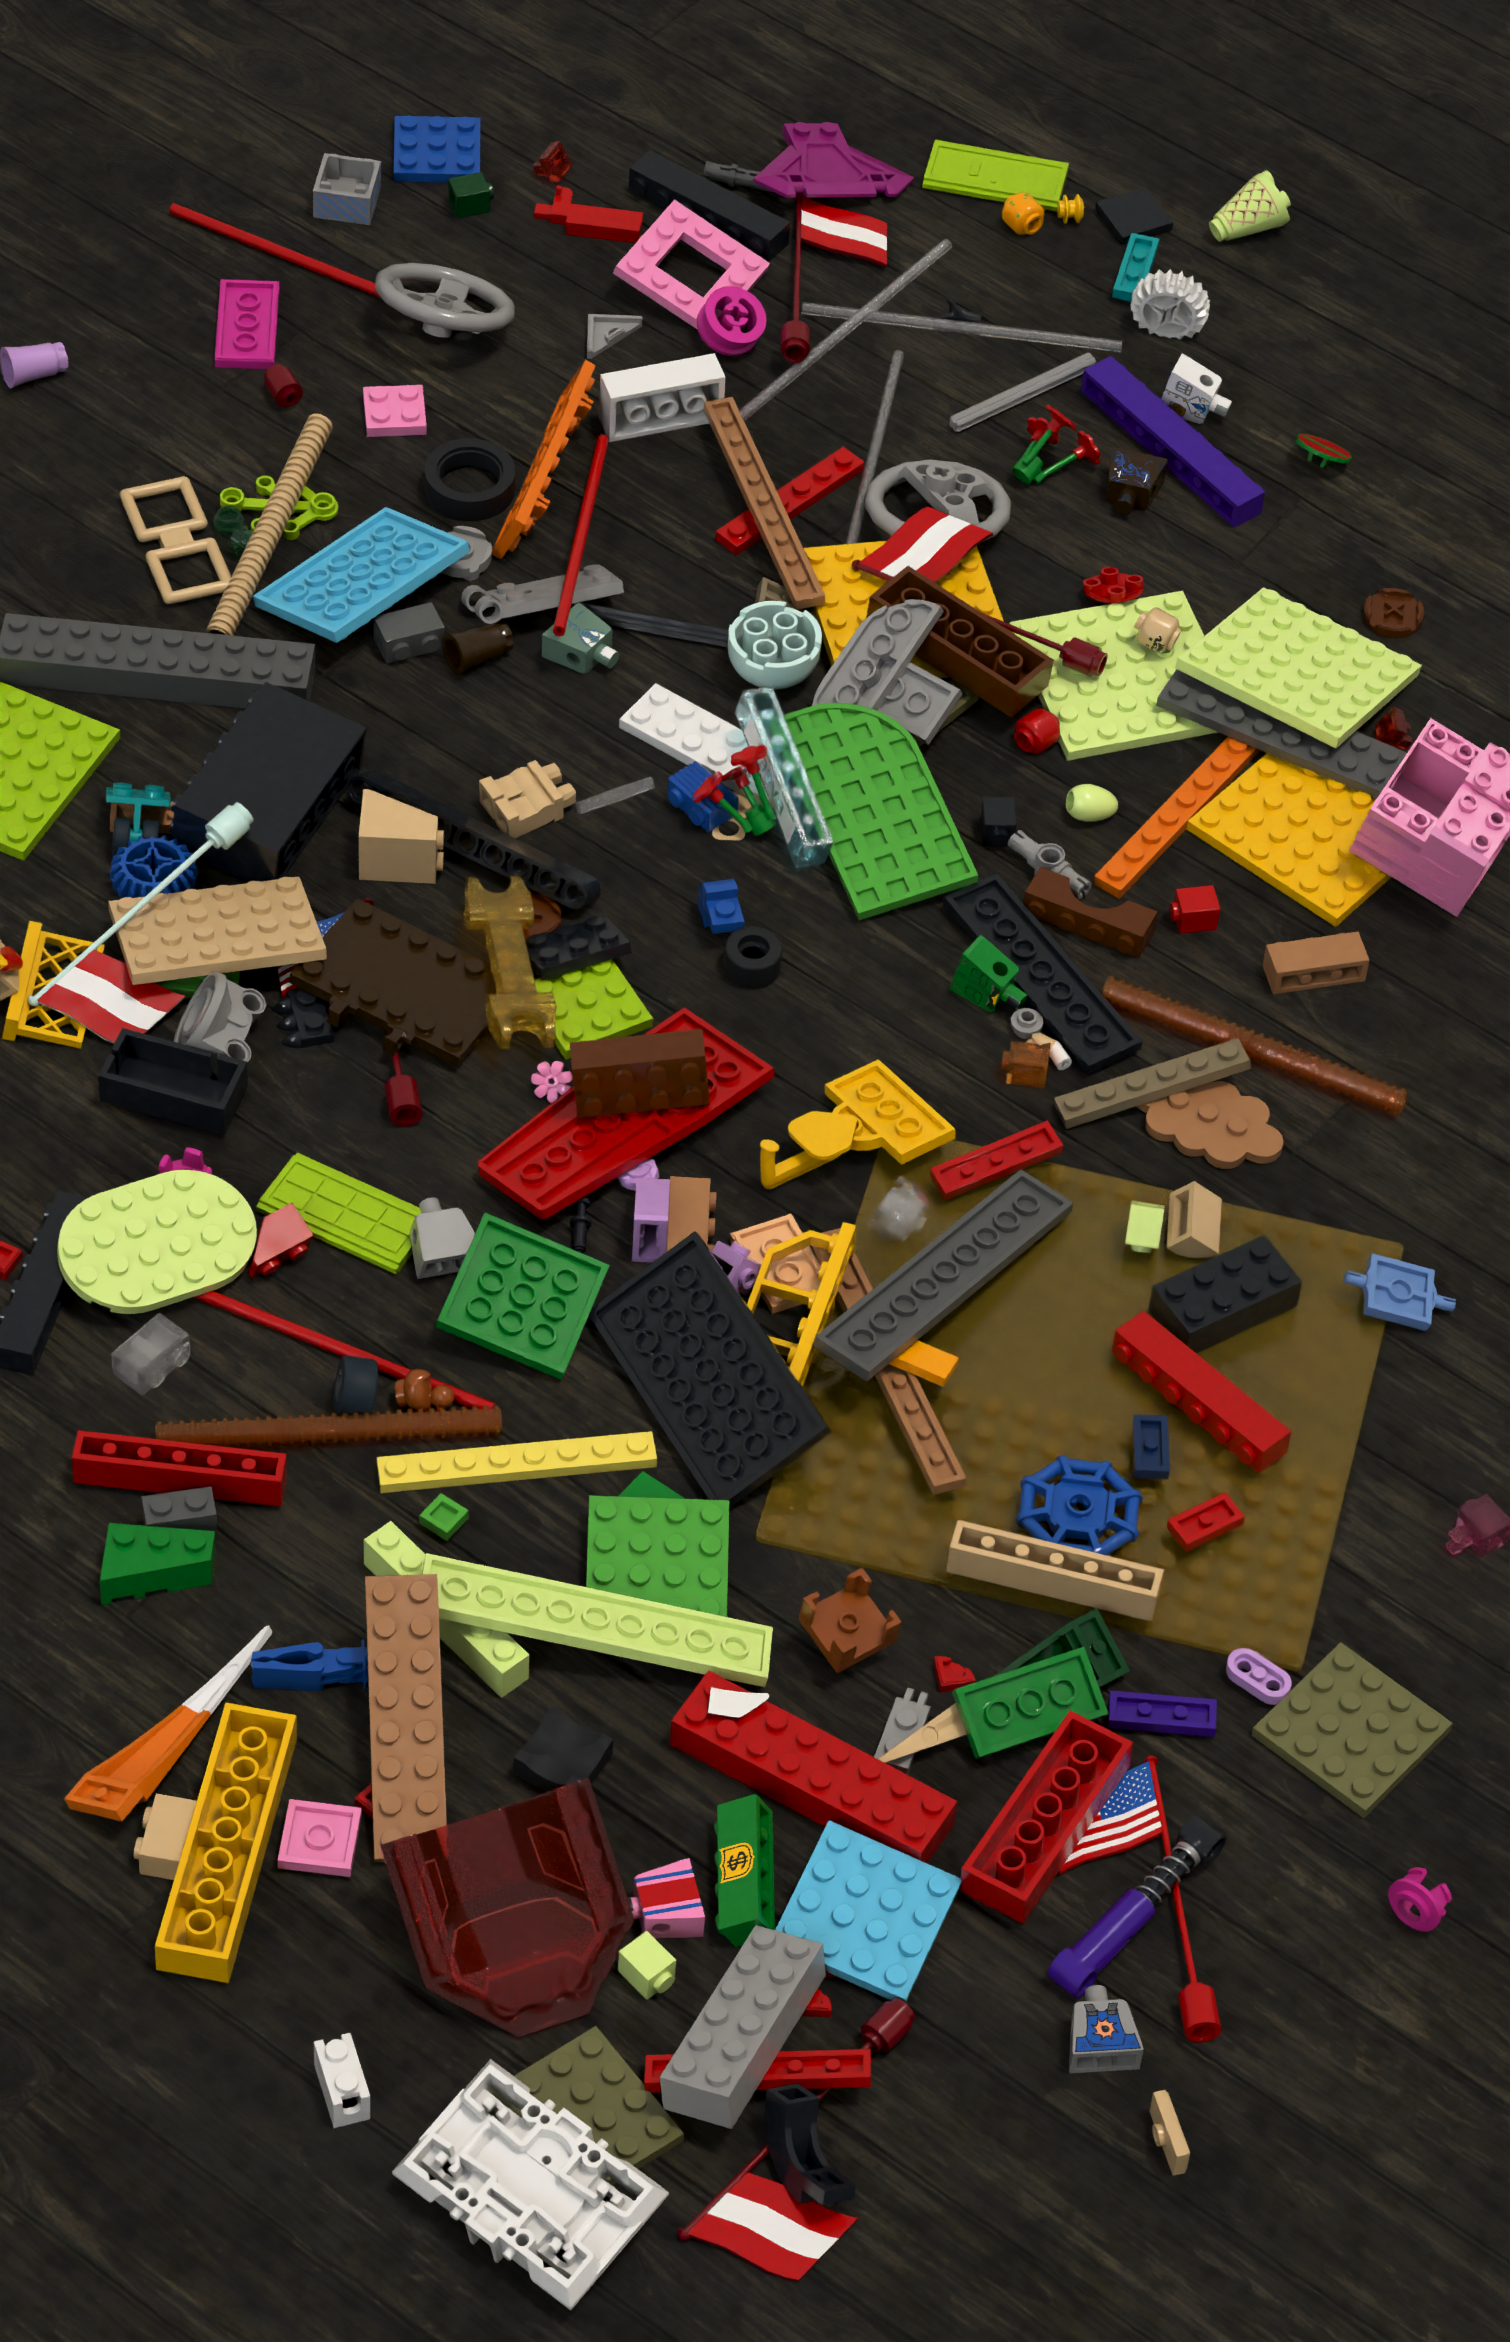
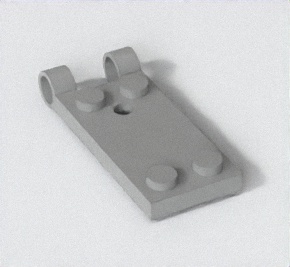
M601 565L586 566L584 571H580L578 574L572 604L624 593L623 582ZM565 575L518 585L503 583L497 585V589L485 591L478 585H470L462 593V603L488 624L496 623L502 618L558 607ZM474 592H481L482 598L477 601L475 606H470V596ZM493 606L496 608L491 616L483 617L482 611L486 608Z

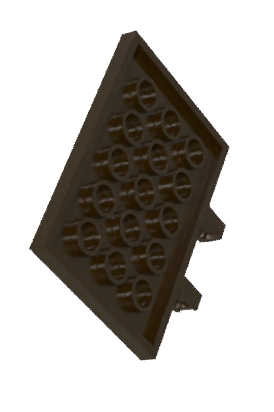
M358 898L322 937L326 946L327 959L299 963L290 973L289 983L329 1002L331 1006L328 1009L329 1017L327 1023L338 1028L339 1021L346 1019L351 1013L391 1033V1035L385 1036L383 1051L394 1056L405 1043L413 1044L457 1067L520 994L521 984H524V980Z

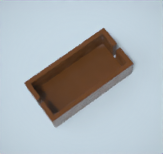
M702 1029L570 1042L578 1118L710 1104Z

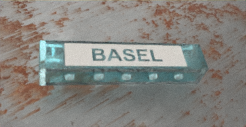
M771 686L745 690L741 695L735 714L748 747L766 745L767 755L757 760L760 767L758 772L795 868L824 864L834 842L774 689Z

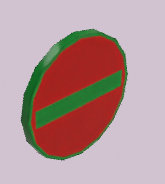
M1298 434L1295 439L1297 444L1309 451L1308 461L1316 460L1317 456L1324 458L1320 464L1321 468L1328 467L1331 461L1338 463L1351 462L1352 456L1348 451L1326 439L1309 434Z

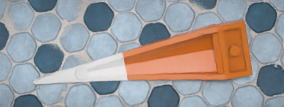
M270 1626L264 1627L212 1679L162 1721L115 1755L85 1773L64 1798L68 1807L72 1810L123 1821L136 1804L147 1801L250 1664L252 1653L259 1651L271 1636L272 1630Z

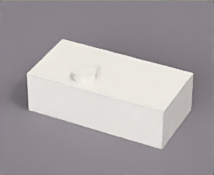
M715 353L600 374L599 420L606 436L609 438V442L709 424L704 412V402L724 398L726 377Z

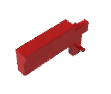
M560 185L556 186L553 205L536 203L534 218L551 220L550 223L566 225V235L636 243L640 238L643 212L571 204L573 198L572 190Z

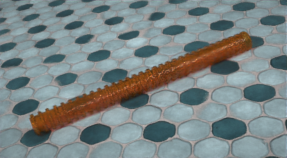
M1111 975L1103 986L1101 994L1107 1001L1111 1002L1113 1007L1120 1005L1121 1010L1129 1009L1131 1014L1138 1012L1139 1017L1142 1018L1146 1015L1150 1021L1156 1019L1157 1024L1162 1025L1166 1023L1168 1028L1174 1026L1176 1031L1181 1032L1184 1030L1186 1035L1194 1034L1196 1039L1202 1037L1206 1043L1213 1041L1214 1046L1239 1038L1247 1055L1251 1056V1060L1256 1061L1259 1059L1260 1064L1265 1065L1269 1063L1271 1068L1277 1066L1279 1071L1284 1072L1287 1070L1291 1076L1298 1074L1299 1079L1306 1077L1307 1082L1312 1083L1316 1081V1085L1320 1087L1324 1084L1327 1090L1334 1088L1336 1093L1344 1092L1348 1098L1352 1095L1354 1100L1360 1101L1362 1099L1366 1105L1373 1103V1107L1376 1109L1383 1107L1384 1112L1391 1110L1392 1115L1397 1116L1401 1113L1407 1100L1408 1093L1406 1088L1400 1090L1396 1084L1389 1086L1388 1081L1383 1080L1379 1082L1378 1077L1371 1079L1369 1074L1364 1073L1361 1075L1357 1069L1350 1071L1349 1066L1343 1068L1339 1062L1332 1064L1331 1059L1322 1060L1321 1055L1314 1057L1312 1052L1307 1051V1053H1304L1303 1048L1300 1047L1296 1050L1294 1045L1288 1044L1286 1046L1282 1040L1275 1042L1274 1037L1266 1038L1264 1033L1257 1035L1256 1030L1251 1029L1247 1031L1246 1026L1239 1028L1237 1023L1232 1022L1229 1024L1227 1019L1219 1020L1217 1015L1211 1017L1207 1011L1200 1013L1199 1008L1191 1009L1189 1004L1182 1006L1181 1001L1176 1000L1172 1002L1171 997L1164 999L1163 994L1158 993L1154 995L1152 990L1146 992L1144 987L1139 986L1136 988L1134 983L1126 984L1124 979L1118 981L1114 975Z
M483 1405V1409H477V1406H472V1409L467 1410L466 1406H462L461 1410L451 1407L450 1410L445 1411L444 1407H440L439 1411L429 1408V1411L423 1412V1408H418V1412L407 1409L405 1413H402L401 1409H397L396 1413L386 1410L384 1414H380L379 1410H375V1413L370 1415L369 1412H364V1415H358V1412H353V1415L342 1413L341 1416H337L336 1412H332L331 1416L321 1413L320 1417H315L314 1413H310L309 1417L299 1414V1418H293V1415L289 1414L288 1418H282V1415H277V1419H271V1415H267L266 1419H260V1416H255V1420H250L249 1416L244 1417V1420L234 1417L233 1421H228L227 1417L223 1418L222 1421L212 1418V1422H206L205 1418L201 1419V1422H195V1419H190V1423H184L183 1419L179 1420V1423H173V1420H168V1424H162V1421H157L155 1430L156 1439L213 1446L224 1445V1447L234 1445L235 1448H240V1445L245 1444L246 1448H250L251 1444L261 1447L263 1443H267L268 1447H272V1443H278V1446H283L284 1442H289L290 1446H294V1442H300V1445H305L306 1441H311V1445H315L316 1441L327 1444V1440H332L333 1444H337L338 1440L348 1443L349 1439H354V1442L358 1443L359 1439H365V1442H370V1438H376V1441L379 1442L381 1438L392 1441V1437H397L398 1441L403 1440V1437L413 1440L414 1436H419L420 1440L424 1439L425 1436L435 1439V1435H441V1438H446V1435L457 1438V1434H462L463 1437L473 1434L474 1437H478L479 1433H484V1436H489V1433H495V1436H500V1432H502V1415L499 1405H494L490 1409H488V1405Z

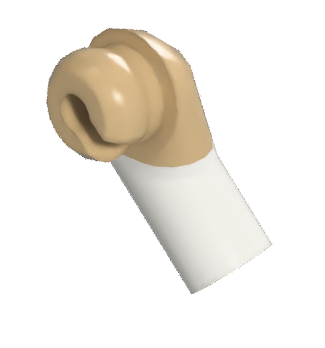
M1042 1033L1032 1034V1038L1028 1039L1025 1043V1046L1033 1055H1038L1041 1050H1044L1058 1070H1064L1072 1063L1071 1058L1062 1045Z

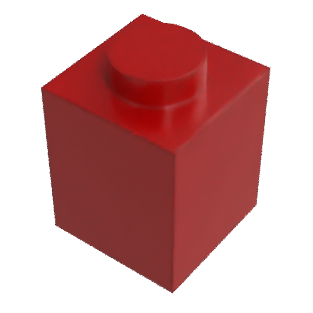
M1213 885L1176 889L1174 902L1169 905L1171 921H1176L1180 934L1217 930L1220 906Z

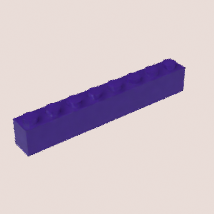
M1110 356L1084 369L1081 392L1153 456L1168 459L1167 468L1235 528L1262 513L1265 491L1261 486L1253 482L1238 466H1235L1220 450L1210 444L1201 433L1193 429L1180 415L1168 407L1161 398H1158L1143 382L1134 377L1125 366Z

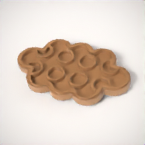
M1209 1082L1136 1106L1141 1111L1147 1113L1145 1128L1150 1136L1159 1141L1174 1142L1178 1151L1190 1157L1204 1156L1211 1165L1217 1168L1232 1169L1238 1167L1245 1159L1258 1164H1268L1278 1159L1282 1152L1283 1137L1277 1129L1268 1125L1270 1112L1265 1102L1256 1097L1241 1096L1237 1088L1228 1082Z

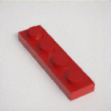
M1047 1120L930 1168V1177L946 1201L1063 1152V1144Z

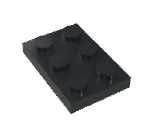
M605 915L593 916L585 922L575 925H564L555 931L545 934H534L526 940L516 942L518 954L541 980L632 953L630 941Z

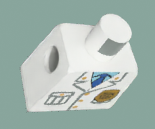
M1181 354L1161 398L1168 407L1183 419L1198 424L1204 422L1209 411L1225 417L1232 403L1231 400L1217 394L1222 382L1221 377L1184 354Z

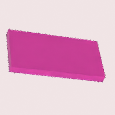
M221 279L215 368L268 369L275 365L279 281Z

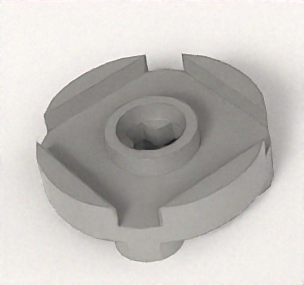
M468 526L453 527V531L448 533L468 541L470 552L460 558L457 563L450 565L440 573L464 578L468 581L476 580L479 578L480 573L485 571L491 563V542L489 543L486 540V535L476 528Z

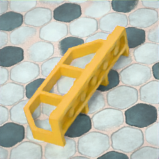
M843 1222L839 1234L833 1233L832 1236L809 1230L768 1248L747 1302V1306L753 1314L761 1293L807 1305L808 1309H811L808 1318L802 1317L797 1332V1337H800L798 1344L768 1336L778 1352L788 1356L787 1365L790 1366V1370L802 1387L811 1363H814L816 1360L817 1348L813 1346L815 1336L824 1329L830 1312L833 1313L835 1297L850 1256H854L856 1225ZM810 1245L827 1249L831 1253L829 1261H823L818 1274V1280L821 1283L818 1290L813 1289L810 1292L767 1280L774 1261Z

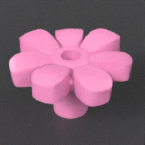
M544 1061L537 1066L540 1073H533L531 1082L539 1085L534 1091L539 1098L547 1094V1100L553 1103L560 1097L559 1093L563 1095L571 1089L566 1083L571 1082L573 1076L570 1071L562 1072L564 1067L562 1062L554 1061L550 1067L549 1063Z

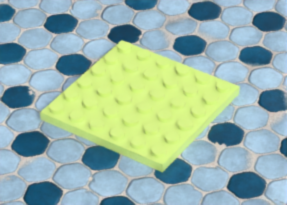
M1263 587L1178 657L1175 669L1337 748L1419 675L1422 665L1413 661L1407 655L1398 654L1386 648L1380 642L1372 641L1359 635L1354 629L1345 628L1333 622L1329 617L1319 615L1306 609L1304 605L1292 602L1280 596L1276 591Z
M1183 591L1009 623L1062 646L1065 641L1070 642L1073 637H1076L1102 648V652L1108 654L1107 663L1099 677L1095 675L1089 677L1063 666V659L1059 657L1060 651L1012 632L1054 659L1049 686L1038 694L1043 708L1056 715L1060 722V738L1058 741L1067 761L1218 733L1215 730L1156 706L1158 696L1176 671L1175 666L1178 657L1204 637ZM1157 607L1178 619V628L1182 631L1171 651L1165 650L1162 653H1156L1137 641L1139 630L1135 629L1134 625L1142 612L1148 614L1151 609Z

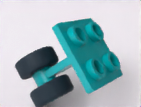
M113 783V788L106 787V802L134 804L133 829L130 828V820L127 818H115L112 855H117L118 847L128 848V840L137 842L139 836L143 839H149L151 836L159 838V822L145 820L143 828L140 829L141 805L170 807V792H165L163 786L145 785V790L132 789V784Z

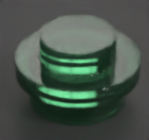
M225 506L217 511L213 519V525L220 533L234 534L243 528L244 518L237 508Z
M242 525L239 530L235 529L233 531L230 547H234L233 553L235 555L243 554L252 536L253 531L248 530V526Z

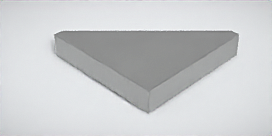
M588 314L587 359L594 358L641 328L642 316Z

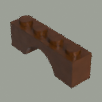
M1042 867L1039 868L1025 891L1023 903L1037 920L1140 958L1155 932L1158 911L1129 900L1117 907L1108 909L1088 906L1080 902L1073 895L1070 889L1069 877Z

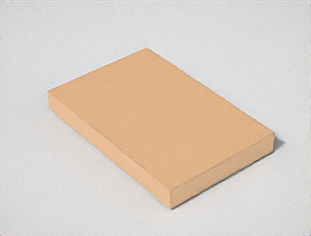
M788 1214L730 1233V1242L732 1244L735 1241L751 1251L748 1256L762 1265L768 1248L803 1233L792 1214ZM808 1246L774 1261L767 1280L811 1292L813 1289H819L821 1281L818 1280V1274L821 1265L812 1248ZM761 1293L771 1314L801 1305L797 1302Z

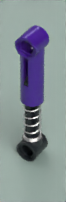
M1200 1815L1192 1816L1180 1830L1176 1839L1177 1845L1172 1849V1855L1164 1857L1161 1866L1154 1867L1153 1875L1146 1876L1143 1885L1136 1886L1135 1889H1128L1072 1948L1067 1947L1060 1952L1050 1965L1047 1977L1075 1999L1081 1998L1085 1994V1990L1094 1984L1098 1973L1155 1915L1154 1904L1156 1902L1161 1903V1897L1166 1892L1171 1893L1170 1888L1175 1882H1181L1180 1877L1184 1873H1190V1867L1201 1863L1204 1865L1211 1863L1223 1849L1227 1836Z

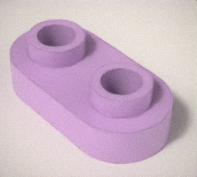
M1239 1648L1229 1655L1226 1665L1227 1676L1231 1681L1267 1704L1277 1705L1290 1693L1292 1685L1290 1676L1254 1650ZM1239 1669H1245L1248 1672L1244 1673ZM1268 1688H1273V1689H1276L1277 1691H1272V1690H1269Z

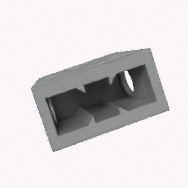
M427 1198L419 1204L422 1214L415 1216L410 1230L413 1258L418 1279L459 1272L475 1235L473 1228L461 1209L451 1208L442 1210L437 1198Z

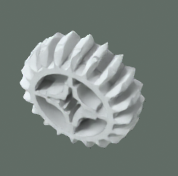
M1171 268L1164 274L1159 269L1155 275L1148 273L1145 279H1141L1132 294L1131 311L1133 312V320L1139 321V328H1148L1149 334L1155 333L1160 337L1168 338L1177 337L1181 340L1184 335L1192 338L1195 332H1200L1209 316L1210 300H1208L1207 291L1202 290V283H1194L1193 276L1186 278L1183 276L1182 271L1179 274H1173Z

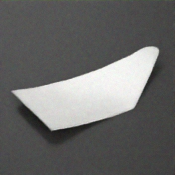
M711 1687L708 1713L740 1718L769 1698V1694L736 1692Z

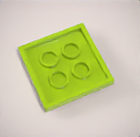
M613 959L546 980L537 978L521 984V994L565 1059L571 1058L570 1042L627 1037L653 1027V1017Z

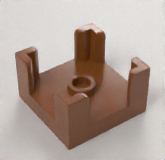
M863 1568L847 1576L843 1590L818 1603L819 1593L816 1591L804 1597L798 1620L836 1673L896 1643L902 1623L894 1610L889 1611L886 1620L868 1594L872 1581Z

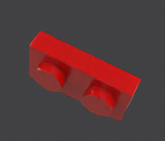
M1224 1492L1168 1519L1166 1528L1183 1550L1188 1552L1242 1526L1245 1516L1228 1494Z

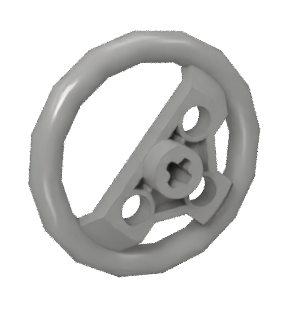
M403 263L390 265L379 271L376 275L375 291L383 301L405 316L424 322L422 329L433 336L450 337L452 330L467 331L475 334L496 331L514 320V302L503 290L482 278L460 270L433 264ZM420 281L440 285L435 293H417L404 289L401 282ZM468 293L490 303L495 309L490 313L474 310L465 303Z
M931 459L904 462L882 471L868 485L866 491L865 508L874 524L890 536L905 522L887 510L883 503L884 494L891 487L906 481L935 510L993 532V536L984 541L995 537L1010 519L1011 500L1001 483L982 470L958 462ZM986 495L993 505L992 514L985 521L979 523L975 503L971 499L972 497Z

